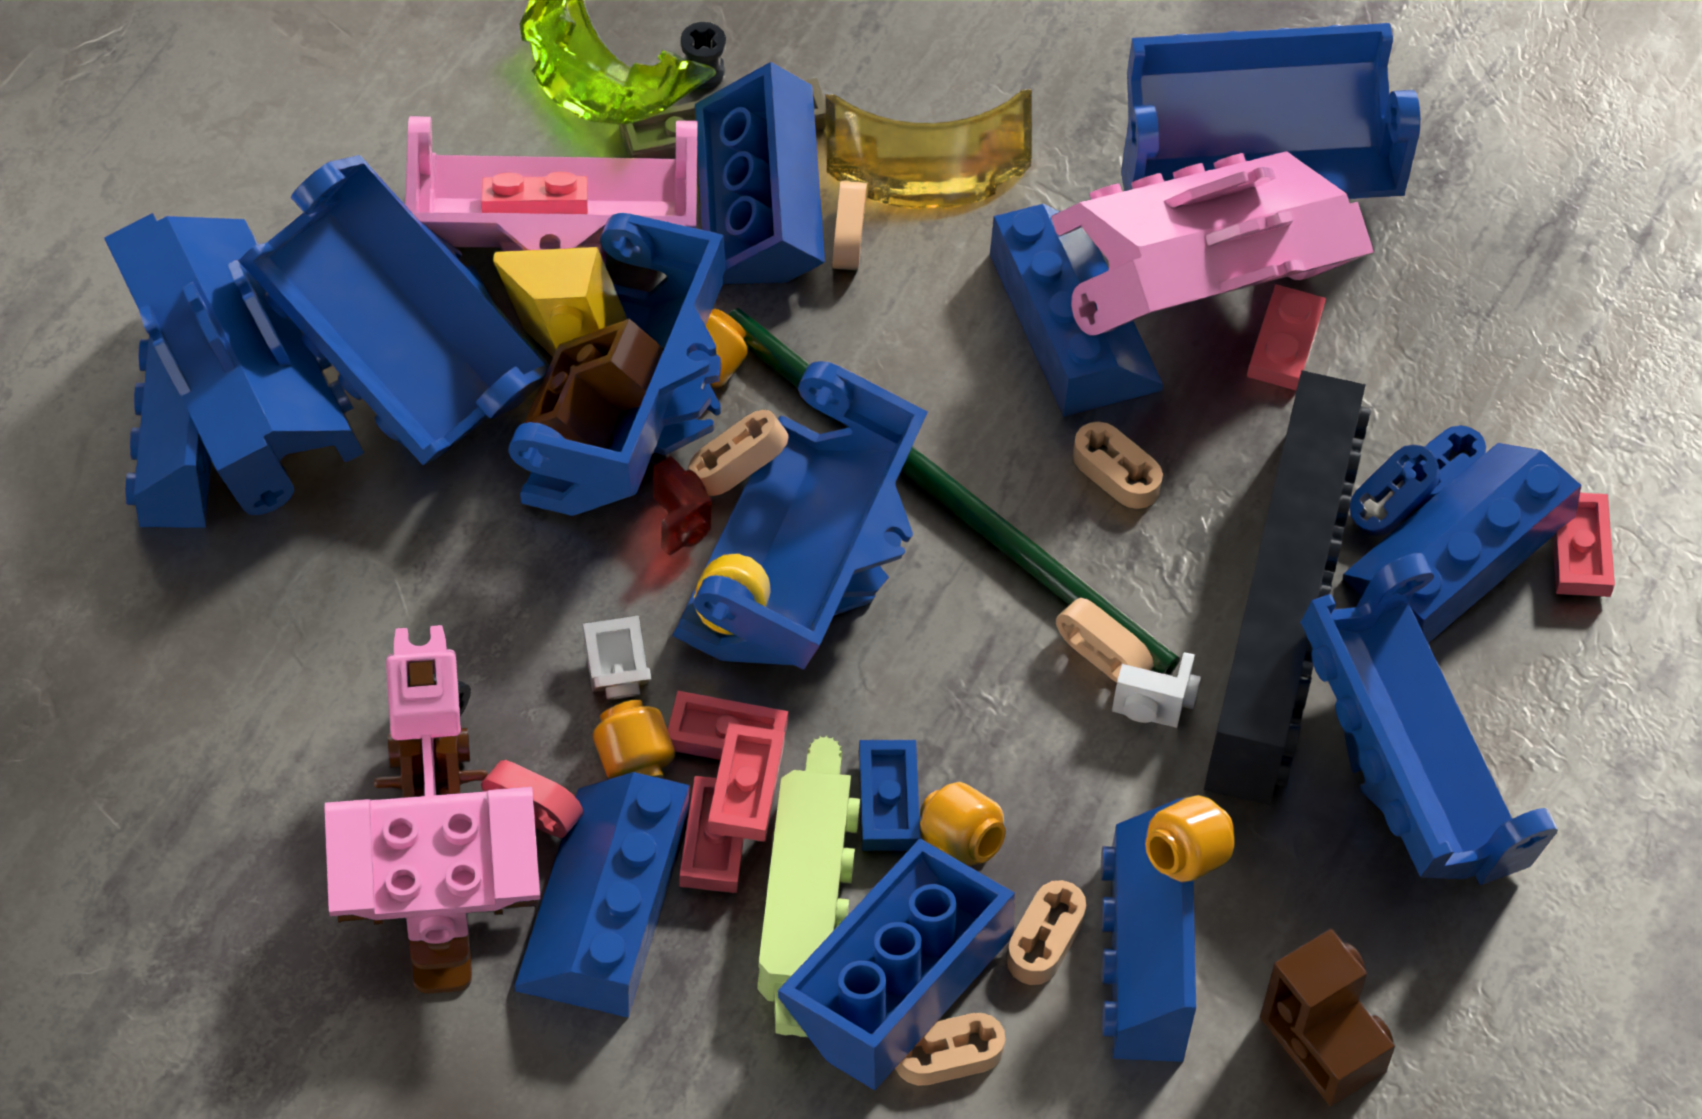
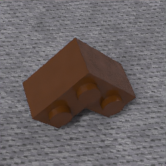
M630 319L559 344L524 423H540L559 432L567 440L609 449L613 442L612 432L620 414L641 406L664 348Z
M1332 929L1274 962L1260 1014L1261 1020L1330 1107L1386 1073L1395 1048L1392 1034L1385 1022L1376 1015L1371 1016L1359 1001L1368 974L1361 955L1351 944H1344Z

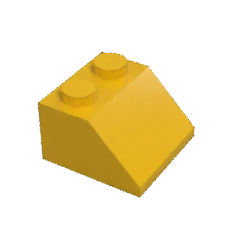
M598 247L495 252L494 264L524 330L552 357H554L559 344L624 321L627 318Z

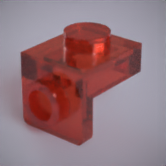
M672 456L655 465L654 498L669 513L661 521V548L670 556L683 547L690 548L695 546L711 530L712 498L706 493L705 486L699 476L690 469L685 471Z

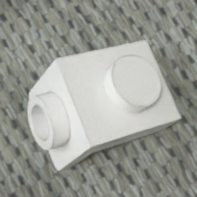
M639 616L583 624L582 631L592 692L606 691L607 700L640 695L639 685L648 684L651 680L650 668H647Z
M1183 653L1177 677L1122 664L1117 680L1112 712L1124 714L1129 719L1141 723L1155 722L1177 728L1182 708H1194L1201 681L1200 676L1191 674L1195 655Z

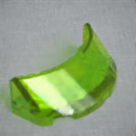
M530 0L519 23L521 39L524 42L530 43L536 63L532 72L543 90L560 107H565L574 112L575 116L592 122L622 125L648 119L672 106L715 76L716 70L708 65L684 59L676 53L662 50L657 58L661 62L649 66L635 62L632 67H629L619 60L600 39L588 15L584 0Z

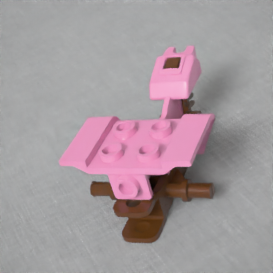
M442 625L430 626L431 639L423 646H415L409 642L407 628L396 629L394 654H389L386 658L391 734H388L390 768L401 767V775L377 777L374 779L373 785L376 788L402 789L403 798L325 803L329 916H338V923L373 919L374 925L383 924L385 919L406 918L414 986L418 991L427 994L462 991L471 984L472 963L468 913L494 911V915H503V909L538 907V900H540L532 787L461 793V784L471 781H483L488 776V772L485 769L460 771L459 763L470 762L468 728H461L456 653L453 650H447ZM448 783V788H440V795H436V784ZM415 785H425V796H423V790H415Z

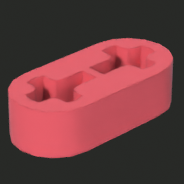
M501 760L481 783L483 792L496 789L532 787L535 828L558 838H564L584 814L580 802L566 788L507 760Z

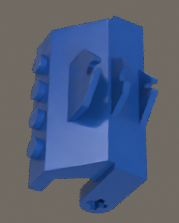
M1390 23L1132 38L1127 68L1128 127L1121 167L1124 191L1133 189L1132 182L1154 174L1161 173L1165 182L1174 179L1173 172L1191 165L1203 163L1205 171L1215 169L1214 162L1232 155L1243 153L1245 160L1250 161L1287 151L1347 193L1348 199L1405 196L1419 139L1421 117L1419 100L1414 89L1391 91L1389 94L1387 66L1393 44Z
M360 155L330 161L306 178L291 195V199L303 213L268 242L253 246L238 260L266 291L264 298L267 304L283 318L289 317L303 332L301 339L304 345L320 359L326 358L340 373L338 381L352 397L358 400L363 399L377 414L374 419L378 427L389 438L396 441L400 439L422 465L439 458L488 417L493 419L518 407L542 384L550 366L493 303L475 267L472 265L468 268L465 267L458 260L462 253L422 224Z
M151 213L104 237L139 309L144 328L153 340L152 344L177 388L217 472L247 514L261 515L269 513L283 506L292 497L294 486L280 462L287 454L333 445L345 462L364 454L345 415L346 412L354 408L339 381L336 380L329 384L323 370L331 367L332 364L326 358L320 359L304 345L301 339L303 332L289 317H281L267 304L264 298L266 291L238 261L249 249L259 244L245 219L166 216L157 220L154 214Z
M617 213L608 218L601 234L600 243L610 256L630 265L660 271L667 276L650 292L613 284L627 317L626 319L632 320L663 347L664 351L641 406L620 414L612 432L613 442L609 449L567 440L559 432L540 423H523L516 428L509 444L508 452L519 466L531 471L527 483L523 485L520 492L521 504L574 516L630 496L632 497L638 491L653 453L667 455L714 431V421L712 419L698 420L696 418H700L705 410L711 411L716 416L721 414V405L709 384L720 382L721 358L716 354V345L706 328V323L723 285L722 277L726 269L724 238L722 234L630 213Z
M824 361L811 363L806 368L799 383L798 390L801 397L815 409L846 424L849 428L818 434L785 416H780L778 420L787 431L789 437L787 445L777 457L750 475L706 565L707 567L711 561L722 555L740 554L751 557L763 567L769 577L771 593L767 607L755 602L752 593L739 582L724 576H708L703 580L694 598L695 587L672 636L720 661L795 665L804 670L820 646L833 616L870 604L874 600L875 594L889 578L881 568V565L899 560L905 553V549L900 546L901 539L904 542H908L913 536V532L895 482L928 411L836 364ZM696 610L703 618L734 635H725L713 631L702 622Z
M1414 553L1399 558L1377 571L1355 608L1334 609L1336 603L1332 595L1328 594L1311 601L1300 623L1313 648L1311 656L1315 671L1323 682H1329L1337 699L1335 703L1336 714L1343 727L1351 770L1353 773L1362 770L1365 783L1360 784L1362 793L1384 813L1392 833L1395 836L1401 835L1420 878L1467 879L1476 876L1479 884L1483 885L1531 867L1557 834L1558 829L1547 808L1535 809L1512 819L1409 605L1414 593L1424 588L1434 579V573L1426 556L1422 553Z

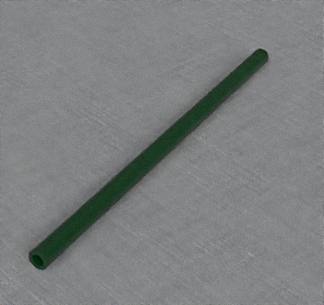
M740 308L732 310L728 315L744 328L746 336L743 340L747 345V349L796 388H799V383L810 364ZM840 422V423L843 424L845 427L849 428V426H847L846 424ZM912 446L901 469L905 475L1068 605L1078 598L1088 599L1125 627L1149 650L1154 664L1151 671L1170 675L1176 669L1180 661L1176 654Z

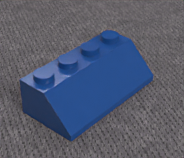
M769 62L695 103L702 230L723 235L726 265L722 277L723 284L787 283L825 263L813 87L785 69Z
M1045 204L994 216L989 255L1063 417L1162 391L1163 382L1134 321L1119 326L1113 331L1091 336L1084 333L1075 321L1071 307L1072 294L1075 287L1109 270L1100 249L1081 227L1068 234L1057 235L1051 216L1061 211Z
M149 335V339H140L139 369L140 371H146L145 383L135 384L134 408L135 414L141 415L140 427H132L130 432L131 460H137L136 472H127L126 504L136 506L139 527L206 528L211 458Z
M1497 443L1343 573V580L1359 595L1363 596L1373 576L1385 565L1414 553L1424 554L1434 573V579L1424 588L1414 593L1409 605L1427 642L1430 643L1552 538L1560 528L1576 517L1582 485L1542 450Z
M635 772L578 788L576 799L580 802L584 814L566 836L562 838L515 983L516 992L629 1018L689 817V785Z
M1178 798L1116 824L1112 846H1102L1101 881H1111V897L1102 898L1101 931L1112 932V949L1103 948L1102 984H1112V1001L1103 1002L1102 1036L1113 1037V1059L1184 1061L1196 1011L1194 881L1180 882L1160 873L1150 862L1145 846L1150 820L1158 811L1184 798Z
M919 838L780 987L778 998L827 1062L871 1089L876 1090L1011 940L1014 933L1015 893Z

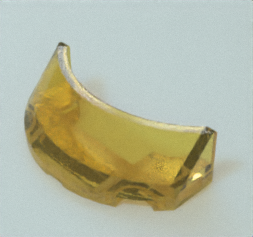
M1021 89L1020 92L1008 101L982 114L965 119L937 123H915L881 117L849 104L836 94H825L823 135L826 172L838 182L849 180L851 182L867 183V198L897 207L910 209L942 207L947 209L984 200L996 194L998 185L1014 175L1021 177L1031 167L1032 90Z

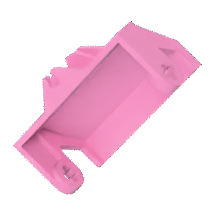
M409 116L405 205L422 224L454 247L501 248V252L598 247L606 266V251L602 248L600 238L608 218L613 214L630 213L696 228L697 121H676V159L436 155V153H432L431 117ZM506 172L517 173L523 177H546L553 172H569L575 176H587L588 214L482 213V177H494L497 174Z
M1287 151L1246 161L1244 154L1240 153L1214 162L1215 169L1205 171L1203 163H1199L1173 172V180L1164 182L1162 174L1159 173L1132 182V190L1122 192L1120 184L1097 189L1089 193L1091 200L1073 205L1051 216L1055 231L1059 236L1082 227L1109 260V270L1080 283L1075 287L1072 294L1071 307L1075 321L1084 333L1091 336L1113 331L1119 326L1152 312L1287 276L1294 280L1307 279L1369 255L1374 250L1358 202L1349 203L1347 193Z

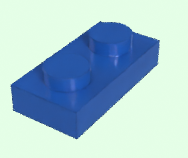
M859 740L862 851L909 850L920 838L916 740Z

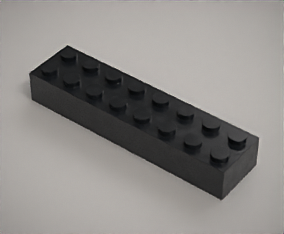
M1301 370L1204 786L1206 791L1270 806L1275 784L1287 786L1313 670L1311 656L1313 648L1300 622L1312 600L1331 594L1332 580L1338 562L1342 535L1347 521L1352 490L1357 476L1362 445L1371 413V408L1361 406L1366 384Z

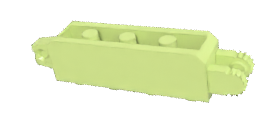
M819 736V739L814 738V742L810 743L808 748L805 771L792 770L782 777L780 782L759 955L757 989L767 1001H774L775 1033L781 1035L808 1037L778 998V990L848 916L849 899H841L838 896L840 882H852L855 849L844 848L846 832L857 833L860 799L849 798L851 776L840 775L842 751L838 741H834L833 737L828 738L826 736L823 738Z

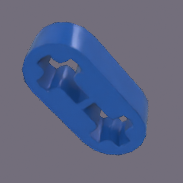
M1462 425L1452 426L1424 446L1436 458L1439 465L1440 478L1435 489L1416 509L1423 507L1485 454L1486 443L1478 431ZM1465 449L1470 453L1469 456L1461 453L1452 461H1449L1451 450L1458 453ZM1422 460L1419 464L1415 465L1407 461L1403 466L1406 476L1399 483L1398 489L1411 478H1416L1420 482L1426 478L1423 470L1426 462Z
M1420 445L1403 446L1355 491L1350 503V514L1359 530L1372 536L1389 533L1435 489L1439 483L1440 470L1432 452ZM1422 460L1425 461L1423 470L1426 478L1423 481L1419 482L1417 479L1411 478L1400 489L1396 487L1406 476L1402 467L1404 463L1410 461L1412 464L1417 465ZM1390 492L1394 494L1384 504L1387 516L1380 521L1375 516L1370 517L1367 521L1363 519L1367 514L1363 505L1365 501L1371 499L1378 503Z

